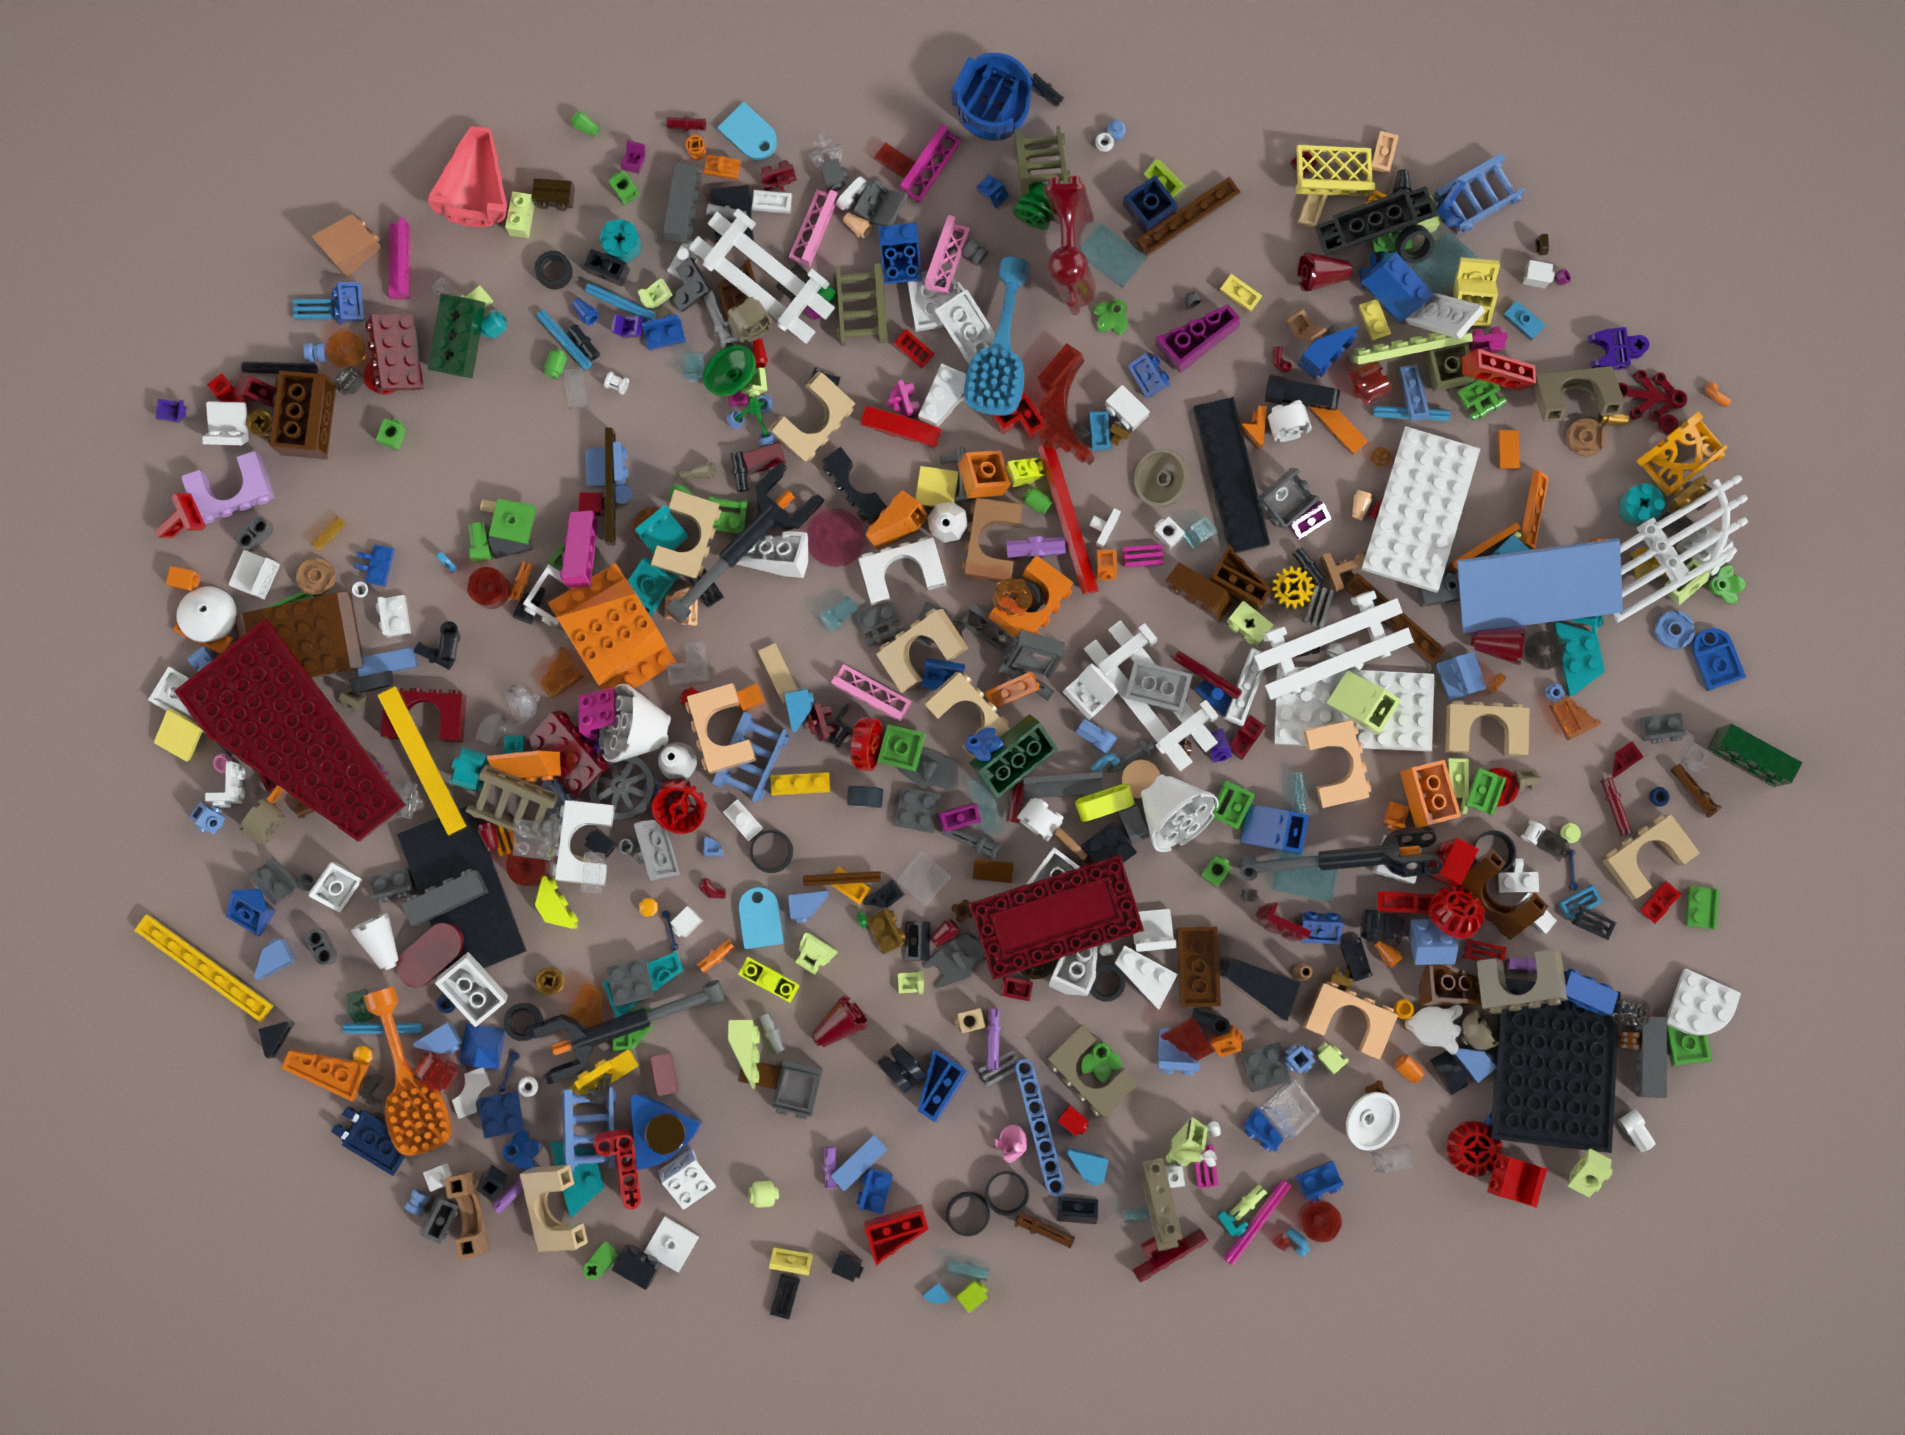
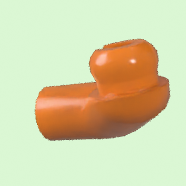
M1709 382L1707 387H1705V393L1723 407L1729 406L1731 399L1717 390L1718 385L1716 383Z

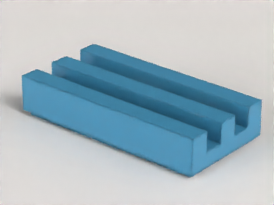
M293 299V318L295 320H333L332 299ZM299 305H329V307H299ZM328 311V314H299V312Z
M1590 885L1557 904L1561 907V911L1565 914V918L1568 921L1579 912L1577 910L1570 914L1569 911L1594 897L1597 900L1584 908L1589 910L1603 903L1595 886ZM1592 890L1593 893L1568 907L1565 906L1566 903Z

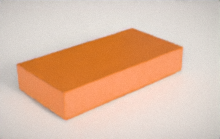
M1519 430L1498 431L1499 469L1520 468Z

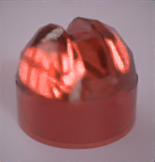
M1280 1233L1275 1236L1272 1243L1279 1249L1286 1251L1290 1245V1239L1288 1236L1284 1239V1234Z

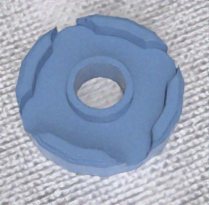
M1669 611L1657 619L1654 633L1662 646L1677 650L1687 646L1692 641L1695 635L1694 623L1688 614L1682 611ZM1671 625L1678 626V635H1674L1671 633Z

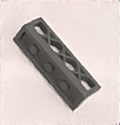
M972 602L969 611L960 625L1005 654L1006 648L1000 645L999 638L1008 637L1012 642L1013 636L989 619L991 613ZM971 614L979 618V626L972 627L966 623ZM993 627L996 636H985L983 628Z
M1102 772L1023 778V785L1025 786L1024 799L1093 794L1103 790Z

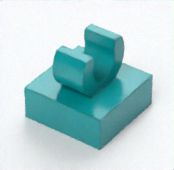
M504 735L503 754L524 752L525 736Z

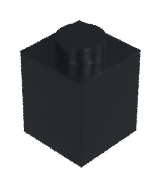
M597 829L595 832L591 831L585 838L587 842L584 844L605 861L618 846Z
M491 1164L479 1179L476 1190L493 1201L504 1187L508 1175Z
M840 1251L831 1272L854 1282L855 1277L860 1278L864 1267L861 1266L862 1260Z

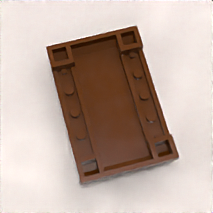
M350 592L328 594L244 612L235 616L239 639L261 621L268 619L312 678L364 668L352 594Z

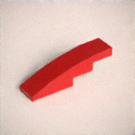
M869 406L864 407L859 424L892 437H900L914 443L919 442L933 448L937 447L942 431L941 428Z
M1378 891L1377 911L1429 914V903L1435 894ZM1449 897L1448 902H1453L1455 898Z

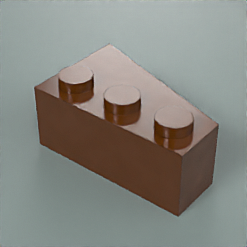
M1178 562L1165 580L1170 592L1175 595L1179 594L1188 603L1195 605L1218 622L1221 621L1232 605L1227 590Z

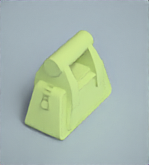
M806 932L800 942L799 951L801 954L795 963L815 975L819 969L818 967L829 963L838 951L813 934ZM808 956L809 958L813 959L814 961H816L815 965L811 964L804 958Z

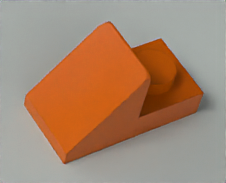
M1258 406L1256 412H1253L1252 423L1255 424H1241L1242 432L1257 449H1261L1264 445L1266 406Z

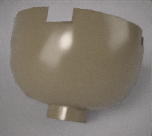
M1478 1009L1472 1011L1464 1018L1461 1025L1463 1034L1460 1036L1466 1046L1470 1044L1474 1049L1488 1050L1498 1045L1497 1037L1491 1036L1493 1029Z

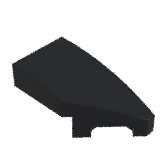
M539 588L530 603L539 608L545 588ZM525 593L513 613V618L532 625L535 616L524 610L526 607L523 603L529 595Z
M892 879L862 903L883 908L890 907L902 898L905 893L896 881Z

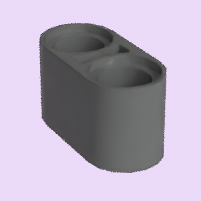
M256 517L236 535V543L247 551H254L273 533V526L262 517ZM265 524L264 529L258 531L259 526ZM250 537L249 544L244 545L245 539Z
M1136 804L1117 811L1131 845L1150 837Z
M318 929L308 931L305 935V941L315 961L323 965L333 964L337 959V951L326 931ZM316 933L320 935V941L317 944L313 940ZM324 951L329 952L327 961H324L322 958Z

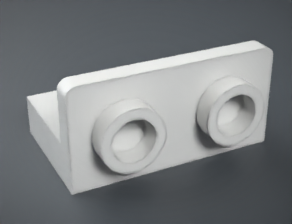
M406 596L378 597L376 610L381 618V622H379L380 632L388 638L411 634Z

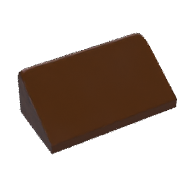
M974 859L972 879L1012 883L1014 863Z
M762 1062L756 1063L757 1070H759V1083H755V1085L777 1089L782 1067ZM741 1068L738 1081L750 1084Z

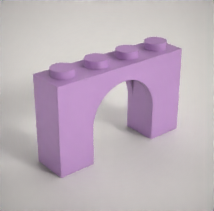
M253 451L237 457L243 476V485L240 492L229 500H217L214 497L207 475L201 470L181 476L186 493L192 494L205 524L213 522L218 517H229L238 510H249L251 506L256 504H266L270 499L275 498L262 456L259 453Z

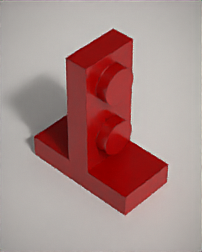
M175 493L171 497L177 510L172 513L169 519L161 523V526L155 533L158 538H174L184 528L186 531H202L206 527L191 493Z

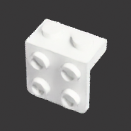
M1706 525L1685 537L1677 544L1676 549L1682 554L1718 531ZM1727 539L1723 552L1733 547V541ZM1717 542L1689 559H1695L1701 565L1712 558ZM1729 556L1726 560L1709 569L1708 578L1715 575L1725 562H1729L1733 556Z
M1093 664L1087 666L1080 676L1063 691L1069 700L1089 720L1103 709L1118 692L1114 684Z
M227 761L225 793H205V801L211 802L212 806H219V808H231V804H242V799L245 798V790L243 788L245 769L243 766Z

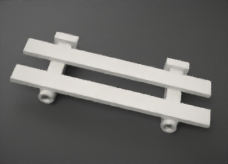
M737 209L733 214L737 217L733 223H730L721 214L716 212L708 222V225L722 235L721 239L712 248L698 236L689 249L704 260L703 265L711 272L715 269L748 297H754L755 300H759L765 310L778 321L776 323L778 327L783 331L790 330L807 344L816 332L799 319L798 316L808 305L825 320L828 318L835 307L817 292L821 287L826 289L830 283L811 269L807 274L810 279L805 284L746 236L744 231L748 227L752 230L756 223L741 210ZM733 246L737 247L796 295L787 308L725 258Z
M1368 591L1350 598L1353 606H1359L1361 613L1286 643L1283 635L1287 634L1285 627H1278L1263 633L1264 641H1270L1272 648L1253 656L1258 670L1278 663L1283 678L1265 685L1269 699H1275L1289 692L1291 695L1299 693L1304 686L1378 656L1380 659L1391 655V651L1413 643L1409 628L1386 636L1381 625L1382 621L1403 613L1398 598L1376 607L1372 601L1377 598L1374 591ZM1367 628L1372 642L1296 672L1292 657Z
M1120 620L1108 629L1121 646L1118 650L1109 656L1096 639L1086 646L1084 650L1096 664L1097 668L1100 669L1101 673L1114 684L1118 694L1156 740L1157 744L1155 746L1162 755L1166 753L1181 772L1193 761L1178 743L1191 734L1201 748L1207 752L1218 742L1204 726V723L1207 720L1215 721L1218 718V714L1207 700L1200 704L1201 709L1196 713L1185 702L1183 713L1173 711L1182 724L1170 733L1148 704L1125 699L1129 680L1117 666L1129 657L1133 662L1138 660L1156 665L1142 647L1147 643L1152 646L1157 642V638L1145 623L1139 627L1140 633L1133 636Z

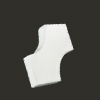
M479 1068L464 1074V1089L457 1098L452 1100L458 1119L479 1112L478 1098L486 1088L491 1086L485 1068Z

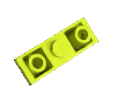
M1041 457L1009 461L1006 466L1012 487L1025 486L1046 477Z
M549 876L542 877L535 906L544 922L571 929L578 928L577 922L579 920L573 911L570 912L567 908L569 903L563 894L560 896L557 891L559 886L553 877L550 879Z
M749 957L746 958L738 973L741 977L791 1003L800 987L799 984Z

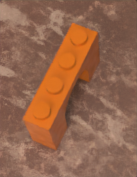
M1037 555L1026 567L1022 577L1035 582L1040 587L1045 598V607L1038 612H1025L1002 597L989 616L991 621L1013 637L1017 636L1020 630L1039 635L1040 632L1038 630L1041 626L1045 628L1051 620L1049 616L1052 612L1056 614L1061 608L1062 604L1060 602L1063 598L1067 600L1073 592L1071 587L1074 582Z

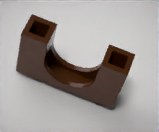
M1490 849L1471 865L1462 884L1457 885V888L1463 887V892L1467 894L1470 891L1473 892L1472 898H1479L1480 906H1483L1484 915L1487 920L1491 921L1502 935L1511 940L1543 916L1549 906L1535 892L1514 906H1506L1496 902L1488 892L1487 881L1499 873L1506 862L1493 849Z

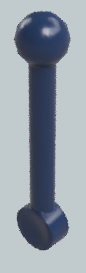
M1569 849L1567 852L1570 856L1571 872L1569 888L1576 890L1578 885L1575 883V850Z
M663 911L662 917L665 918L672 943L671 949L676 951L678 944L675 943L669 920L670 913Z
M517 1052L511 1055L512 1061L502 1084L498 1086L500 1092L506 1090L505 1085L515 1061L520 1058Z

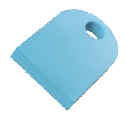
M744 101L717 127L718 131L751 160L760 161L767 159L774 153L777 147V138L773 128ZM767 143L770 145V148L767 151H761L759 149L760 145Z
M761 887L748 890L739 902L744 949L784 944L780 909L776 896L770 890ZM755 892H761L763 895V900L760 903H755L752 900Z

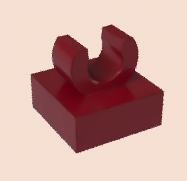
M1302 151V157L1309 162L1313 156L1308 151ZM1295 157L1290 163V165L1294 167L1296 170L1297 157ZM1314 159L1310 165L1314 167L1318 161ZM1307 168L1303 170V177L1309 172Z

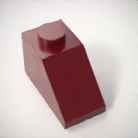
M250 375L239 376L233 393L250 401L275 408L273 398L277 393L276 387Z

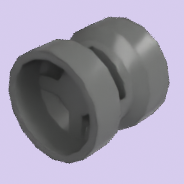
M972 239L964 248L962 255L972 259V263L978 266L984 261L989 251L984 247L980 248L979 243Z

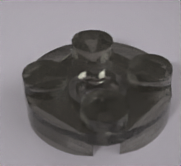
M1552 631L1536 632L1526 642L1525 655L1527 661L1537 669L1549 670L1555 668L1564 658V642L1559 635ZM1548 645L1550 647V654L1541 655L1540 647Z

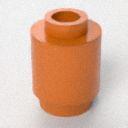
M1408 1054L1405 1056L1400 1055L1394 1063L1396 1065L1395 1070L1407 1081L1414 1084L1418 1083L1425 1074L1422 1070L1423 1067Z

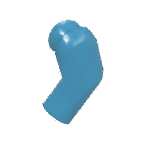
M1116 753L1107 754L1100 757L1091 766L1093 772H1100L1108 763L1115 767L1120 762V758L1116 756Z
M1291 1227L1286 1236L1299 1245L1296 1252L1300 1256L1305 1257L1306 1253H1309L1310 1247L1305 1237Z

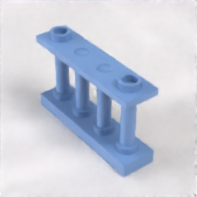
M1502 153L1442 186L1434 193L1433 198L1437 203L1448 196L1450 193L1448 190L1454 182L1462 180L1466 183L1461 192H1463L1477 215L1467 220L1456 201H1454L1450 208L1455 215L1463 219V222L1455 230L1456 234L1462 231L1463 233L1470 231L1474 224L1509 204L1515 205L1523 199L1522 196L1526 191L1525 188L1516 192L1501 169L1506 159ZM1490 172L1492 174L1495 173L1509 195L1507 198L1499 201L1485 179L1486 174ZM1474 181L1480 184L1493 205L1484 211L1469 188V184Z
M744 712L729 745L746 741V738H744L746 732L752 730L777 741L776 747L771 752L752 744L754 753L769 759L765 770L749 763L736 766L762 777L757 788L730 777V774H728L730 768L717 772L712 784L722 788V785L728 784L754 795L751 801L757 804L758 800L762 801L765 795V784L782 746H787L790 736H788L789 732L786 729H783L782 733L778 734L755 724L752 720L753 716Z
M606 1087V1093L583 1095L572 1093V1089H562L564 1165H570L571 1172L574 1171V1166L588 1163L608 1162V1168L615 1169V1154L609 1156H577V1154H574V1146L581 1143H593V1138L597 1134L579 1136L573 1134V1126L577 1123L607 1122V1131L614 1130L613 1103H616V1091H613V1087ZM606 1101L607 1113L576 1115V1113H573V1105H576V1103Z

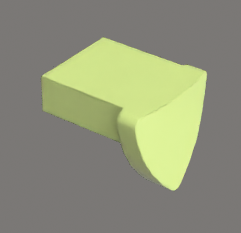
M922 970L914 973H898L899 993L919 992V994H923L924 977Z

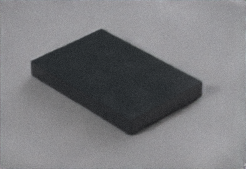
M748 185L711 189L713 205L722 207L727 205L731 209L746 211V215L752 219ZM748 227L744 234L754 241L753 229L751 230ZM714 229L715 242L717 244L722 235Z

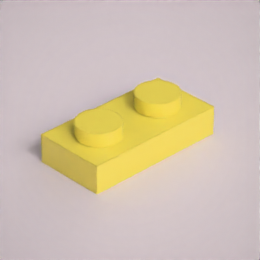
M1232 274L1219 290L1250 313L1262 298L1261 294Z
M1377 299L1359 305L1358 308L1372 342L1391 335Z
M773 1247L769 1269L809 1275L813 1254Z

